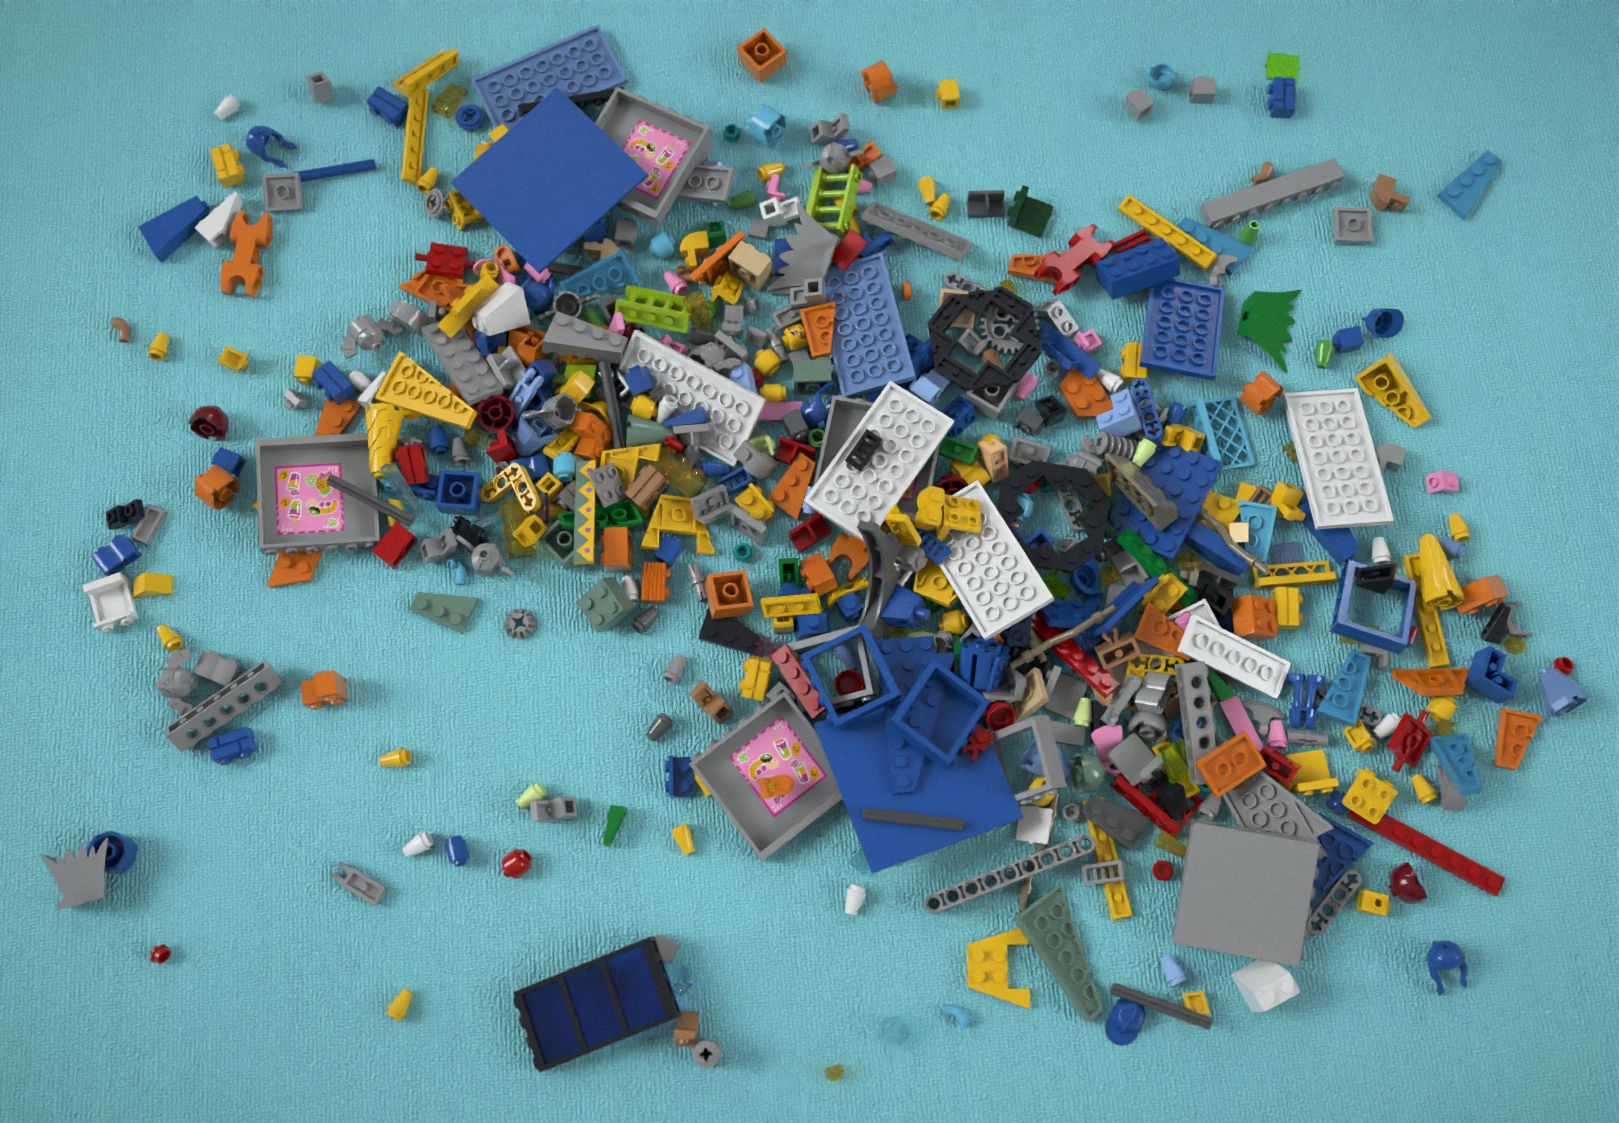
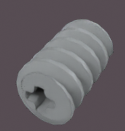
M1099 431L1095 436L1094 446L1098 455L1103 454L1105 457L1106 453H1111L1130 460L1137 449V442L1119 437L1118 435H1112L1105 431Z
M713 1040L701 1041L693 1050L694 1061L702 1068L715 1066L721 1059V1048ZM707 1048L709 1052H712V1056L708 1058L709 1060H707V1056H703V1052Z

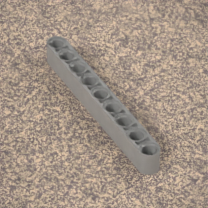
M1081 835L930 894L925 899V907L929 913L939 914L1087 856L1094 850L1095 841L1090 835ZM1082 840L1090 842L1091 848L1089 850H1083L1080 847ZM1065 847L1071 849L1072 856L1068 858L1062 856L1061 849ZM1050 855L1053 858V863L1045 865L1042 862V857ZM1026 862H1031L1034 865L1035 869L1032 872L1024 871L1023 865ZM1006 870H1013L1016 874L1015 878L1012 880L1006 879L1004 876ZM988 877L996 879L997 884L994 887H988L985 884V880ZM970 884H974L978 888L977 893L974 895H970L966 891L967 886ZM950 892L958 893L959 899L956 902H950L947 899ZM932 899H937L940 902V906L935 910L930 909L928 906L929 901Z

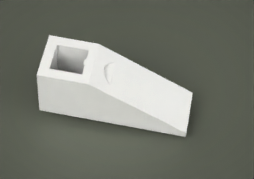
M234 192L195 227L199 234L215 249L229 238L232 223L242 206V199Z

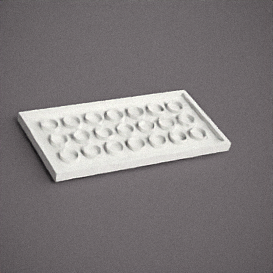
M634 330L619 369L624 374H627L631 367L639 365L640 368L647 366L655 386L659 388L663 386L665 395H671L678 401V407L669 419L703 407L708 421H715L717 443L698 445L697 447L735 467L739 460L733 454L744 440L748 441L767 399L641 331ZM651 388V389H649V390H647V391H645V392H642V393H644V394H646V395H648V396H651V395L649 394V392H650L652 389H654V388ZM635 395L620 405L631 410L630 407ZM659 399V400L657 401V403H656V406H658V407H659L660 399ZM657 414L655 417L651 416L649 420L658 422L656 420Z
M889 381L804 499V504L865 543L862 534L857 528L860 520L865 522L874 521L881 528L892 505H897L950 430L954 420L897 384ZM866 429L883 439L884 442L860 472L848 464L845 459ZM870 438L866 439L867 442L873 446L875 445V442ZM865 444L861 446L865 450L870 452L871 448H869ZM858 450V451L856 452V453H858L859 455H861L863 458H865V457L867 456L866 454H864V453L861 452L860 450ZM853 456L852 459L861 465L862 461Z
M1358 388L1284 393L1282 398L1315 529L1392 524L1394 519Z
M977 480L952 496L978 500L980 502L981 531L977 534L950 529L945 539L939 540L952 553L939 566L982 637L987 641L1053 602L1054 598ZM929 530L937 537L936 530ZM941 548L934 556L936 557L943 549Z

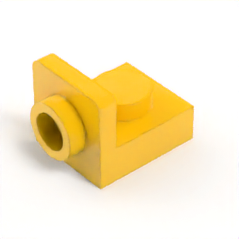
M1359 719L1354 727L1348 726L1342 730L1354 750L1361 754L1370 752L1378 744V741L1370 735L1363 722Z
M1204 991L1183 993L1182 997L1186 1009L1209 1017L1210 1012Z

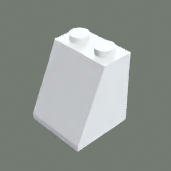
M506 282L472 311L473 326L488 336L531 324L523 288L511 282Z
M1258 959L1230 974L1251 1012H1266L1301 992L1291 974L1276 962Z

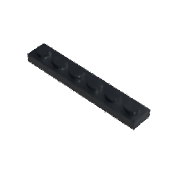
M616 88L567 97L579 109H584L587 105L592 104L594 106H601L605 104L604 102L609 101ZM541 101L517 105L519 116L524 117Z

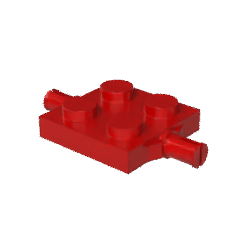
M431 242L427 255L419 253L415 255V261L426 262V274L463 279L467 268L473 269L476 263L468 261L467 247Z
M1421 710L1417 720L1410 714L1404 713L1386 747L1396 757V761L1391 767L1392 770L1400 772L1404 763L1409 767L1416 768L1433 735L1425 725L1430 715L1429 712Z

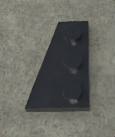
M708 607L698 639L754 656L760 636L733 617L712 619L710 608Z

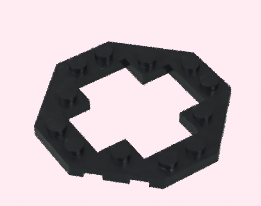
M1002 286L995 287L994 290L989 291L977 290L968 292L965 295H950L928 321L935 372L964 391L1019 383L1041 355L1032 304ZM990 304H993L1019 320L1011 330L1010 336L1023 343V345L1004 369L987 360L976 374L949 357L958 345V342L945 334V332L965 308L981 317Z
M1032 460L1001 481L997 511L1035 568L1059 570L1070 574L1102 552L1110 498L1087 469ZM1042 478L1046 480L1054 492L1071 482L1092 509L1091 512L1078 520V523L1088 534V537L1060 556L1048 541L1031 551L1010 524L1011 521L1024 513L1023 508L1014 497Z

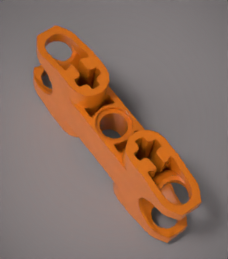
M245 210L238 212L230 230V241L232 244H236L233 261L225 260L221 268V292L224 295H230L235 285L244 282L245 292L248 297L254 298L264 276L263 265L257 264L261 247L268 248L273 236L272 216L270 213L262 214L261 219L255 225H248L249 219Z
M884 522L880 528L886 534L891 530L887 522ZM841 532L826 560L830 567L838 558H847L852 565L847 579L852 581L866 567L869 557L866 544L852 534L849 537Z

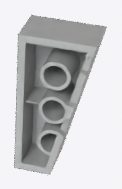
M557 311L542 341V353L549 354V352H554L562 356L568 354L582 359L588 357L595 358V361H609L610 363L620 364L627 349L628 338Z

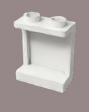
M119 572L82 585L84 593L90 597L96 623L93 624L95 629L101 632H110L114 630V627L126 626L139 619L128 577Z

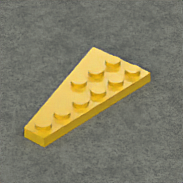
M399 351L375 396L378 402L393 404L395 407H401L404 410L468 430L477 415L470 406L401 351Z

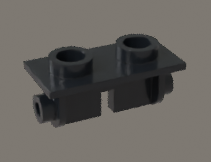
M462 516L454 517L453 523L455 524L450 528H452L456 536H461L472 546L476 547L489 542L486 539L488 533H486L485 529L476 524H472L470 529L471 522Z

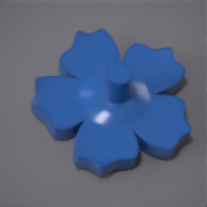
M1338 790L1332 792L1330 795L1331 799H1327V805L1330 809L1334 808L1333 812L1337 815L1342 814L1344 810L1350 811L1349 808L1342 804V799L1346 793L1342 792L1340 795Z

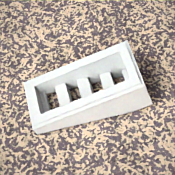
M382 372L358 398L357 401L364 408L368 406L371 409V404L382 403L378 402L374 396L387 375L385 372Z

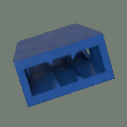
M896 584L880 616L889 626L915 628L920 619L927 621L930 618L931 611L926 609V603L919 595Z
M826 613L801 615L794 622L796 642L832 632L830 618Z

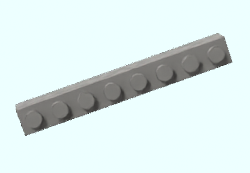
M1336 158L1205 202L1202 204L1199 213L1205 226L1219 229L1224 224L1230 222L1234 224L1242 218L1254 217L1262 211L1269 212L1274 207L1286 206L1294 200L1301 201L1309 195H1318L1327 189L1333 190L1340 186L1345 176Z

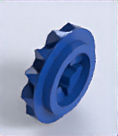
M468 104L457 111L456 122L465 131H474L475 128H480V125L484 123V113L480 107ZM467 116L473 117L474 121L468 120Z

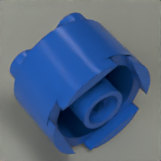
M107 831L95 836L88 845L87 856L89 857L93 846L95 854H97L101 844L108 837L105 873H125L133 865L137 856L138 846L131 837L113 831Z

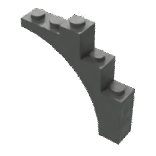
M860 520L857 528L862 534L867 547L869 583L865 605L858 625L866 623L875 641L881 640L887 624L880 615L901 575L895 569L894 563L903 545L895 534H886L879 528V524L876 522Z

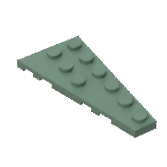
M1059 883L1012 919L1086 1023L1104 1009L1097 988L1089 973L1091 971L1089 965L1086 964L1083 955L1084 950L1074 921L1071 920L1068 911L1069 906L1062 893V885Z

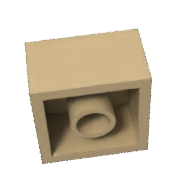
M740 241L728 257L730 273L759 292L772 277L770 257L766 253L758 252L750 243L746 244Z

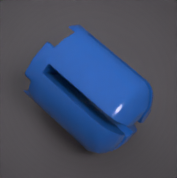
M979 635L978 639L968 640V636L964 637L961 644L958 677L972 688L974 684L976 691H985L988 687L995 658L1001 652L1002 643L1000 645L995 643V638L985 641L982 635Z

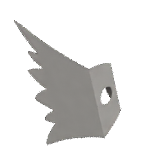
M798 202L797 209L802 225L794 223L800 236H786L787 242L794 250L784 252L779 257L788 263L789 266L778 270L779 273L785 275L772 283L767 290L804 286L805 279L822 277L825 281L839 239L817 223Z
M108 837L101 844L97 854H95L94 846L91 848L89 858L82 845L79 847L77 860L68 849H65V863L59 856H56V864L48 857L40 854L65 898L58 904L56 910L105 898L104 871Z

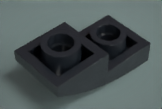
M134 499L125 506L117 505L106 512L108 530L130 525L145 517L143 502L140 499Z

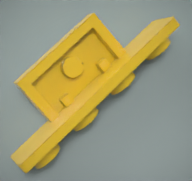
M487 274L474 286L470 284L463 291L465 295L461 299L457 297L452 302L451 306L453 308L437 327L449 338H452L473 316L472 311L499 288V285Z

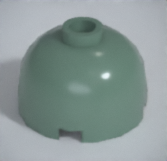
M1074 754L1071 759L1075 760L1074 765H1071V778L1074 787H1079L1080 789L1077 792L1082 794L1097 790L1106 776L1105 765H1102L1101 761L1093 754Z

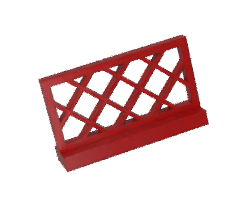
M1160 769L1159 772L1162 773L1163 777L1165 773L1162 769ZM1152 772V777L1144 784L1140 781L1136 784L1137 787L1132 786L1123 774L1120 773L1111 782L1110 786L1143 815L1150 817V821L1171 839L1180 832L1184 824L1203 802L1196 794L1191 796L1190 798L1196 803L1193 807H1188L1189 809L1186 811L1189 812L1187 814L1185 811L1181 813L1182 821L1177 823L1173 818H1170L1165 808H1160L1157 805L1156 798L1158 797L1151 786V795H1145L1141 792L1140 785H1149L1154 782Z

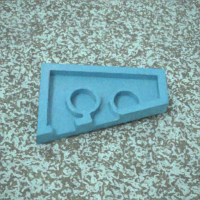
M1238 500L1241 522H1249V542H1244L1245 550L1257 556L1261 563H1266L1277 506Z

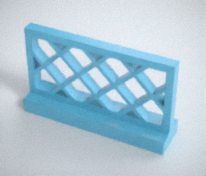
M1235 396L1203 400V398L1195 399L1189 406L1195 429L1206 434L1201 447L1203 455L1222 461L1223 455L1230 459V465L1223 466L1220 472L1253 467L1255 462ZM1224 402H1230L1232 408L1230 412L1221 407ZM1205 405H1211L1216 408L1214 414L1208 412ZM1218 411L1227 416L1224 422L1216 417ZM1229 418L1236 422V429L1226 424ZM1212 421L1221 425L1218 432L1212 428ZM1223 428L1233 433L1230 439L1220 434ZM1235 435L1241 439V446L1232 442ZM1217 438L1227 443L1224 449L1217 446ZM1229 445L1237 450L1235 456L1226 452ZM1240 453L1245 455L1248 462L1243 463L1238 460V455Z

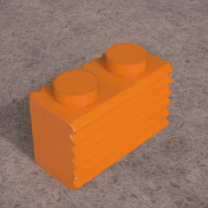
M820 552L799 561L801 566L798 569L802 579H807L805 582L810 592L814 591L820 596L838 587L834 574Z
M643 562L641 601L643 604H666V599H669L670 588L667 587V580H670L671 570L667 569L666 563Z

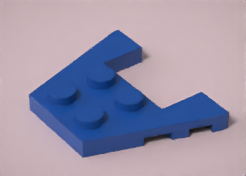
M1097 592L1091 595L1085 593V602L1080 600L1063 601L1062 599L1055 598L1053 602L1041 608L1039 613L1049 627L1074 628L1091 618V615L1098 610L1099 604L1102 602L1103 593Z

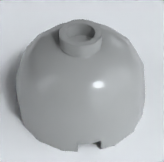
M1138 710L1133 713L1129 720L1127 733H1135L1145 744H1151V741L1156 740L1158 744L1165 741L1168 736V723L1162 713L1155 714Z

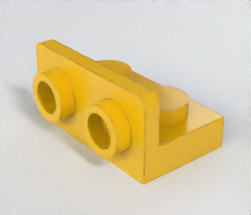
M457 190L448 192L445 207L451 213L453 223L457 225L459 231L464 230L465 224L482 221L483 216Z
M726 271L723 276L719 275L716 278L715 285L710 291L712 293L710 300L713 302L719 295L724 301L734 305L740 296L744 282Z
M750 483L748 485L749 488L737 496L734 502L740 509L744 508L755 520L760 519L767 523L775 517L774 509L776 507L771 500H766L762 496L764 493L758 485L754 486Z
M892 505L885 518L892 533L898 537L902 545L919 547L922 539L909 516L901 514L898 507Z
M1172 573L1166 576L1162 574L1158 578L1157 586L1153 590L1150 589L1143 596L1142 605H1147L1149 601L1164 615L1189 589Z

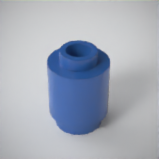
M442 426L431 427L427 434L430 451L435 455H443L449 450L446 431Z
M462 835L446 839L447 844L445 847L449 863L454 864L455 867L467 864L466 861L470 858Z

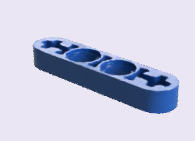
M1137 378L1132 382L1131 388L1147 440L1158 443L1163 439L1164 433L1147 380ZM1142 385L1144 393L1140 394V391L1138 389V386ZM1142 400H1150L1147 406L1140 405ZM1147 415L1155 416L1152 421L1144 420ZM1151 427H1155L1156 436H1153Z

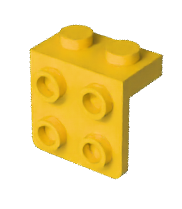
M945 494L944 504L941 507L942 521L938 527L934 528L937 539L944 540L950 529L980 533V502L978 500Z
M1323 750L1286 755V757L1301 765V768L1292 780V793L1301 794V797L1313 795L1314 791H1320L1321 794L1333 792L1332 788L1339 786L1337 778H1330Z
M1358 768L1354 774L1357 778L1342 799V804L1372 824H1377L1398 792L1393 789L1394 785L1385 779L1380 781L1375 778L1376 774L1367 768L1365 770Z

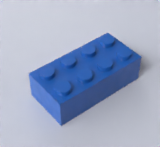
M1163 238L1096 262L1097 281L1112 300L1180 275V257Z

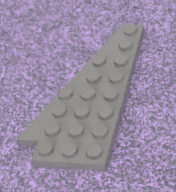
M1218 735L1215 736L1217 746L1225 743ZM1203 737L1199 741L1201 747H1203L1205 743ZM1259 770L1222 795L1237 823L1242 828L1316 840L1320 844L1319 847H1322L1317 837L1334 828L1332 824L1262 770ZM1323 847L1321 858L1327 856Z

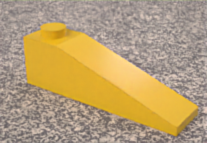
M1391 352L1375 361L1354 377L1366 394L1373 396L1380 404L1395 412L1399 418L1413 428L1431 419L1406 373Z

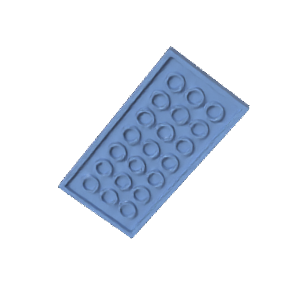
M599 24L470 79L494 129L503 124L508 130L523 118L519 116L517 105L542 101L556 88H559L566 96L614 89L628 83L627 77Z
M880 252L854 260L845 271L839 266L830 267L825 278V303L836 301L831 352L842 395L853 398L884 389L889 381L898 385L916 380L883 253Z

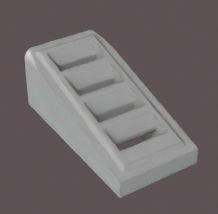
M1122 860L1081 865L1084 886L1126 880ZM1113 865H1117L1119 877L1114 876ZM1105 866L1109 867L1110 878H1106ZM1097 867H1100L1102 879L1098 880ZM1092 868L1093 881H1090L1088 869Z

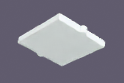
M1020 805L1023 818L1018 820L1015 840L1029 842L1032 845L1034 843L1048 845L1053 809L1039 808L1037 805L1034 807Z

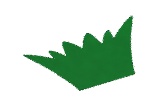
M1301 290L1288 292L1254 291L1243 302L1237 334L1248 336L1254 340L1287 374L1286 365L1280 352L1287 353L1281 341H1292L1290 334L1284 327L1294 324L1295 320L1286 312L1294 309V306L1288 303L1297 297Z

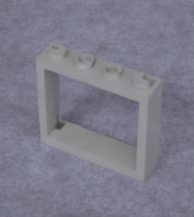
M861 625L786 645L789 646L799 661L798 653L810 651ZM862 634L857 636L856 640L866 690L829 699L834 710H837L836 707L842 705L843 707L854 706L855 702L862 701V703L870 702V700H873V697L879 696L871 653ZM797 697L798 708L801 713L810 716Z
M1049 715L1033 716L992 733L995 735V738L991 744L1009 783L1000 742L1031 730L1034 732L1047 784L1014 795L1017 804L1031 803L1032 798L1034 800L1046 798L1045 794L1048 796L1058 794L1057 790L1067 787Z

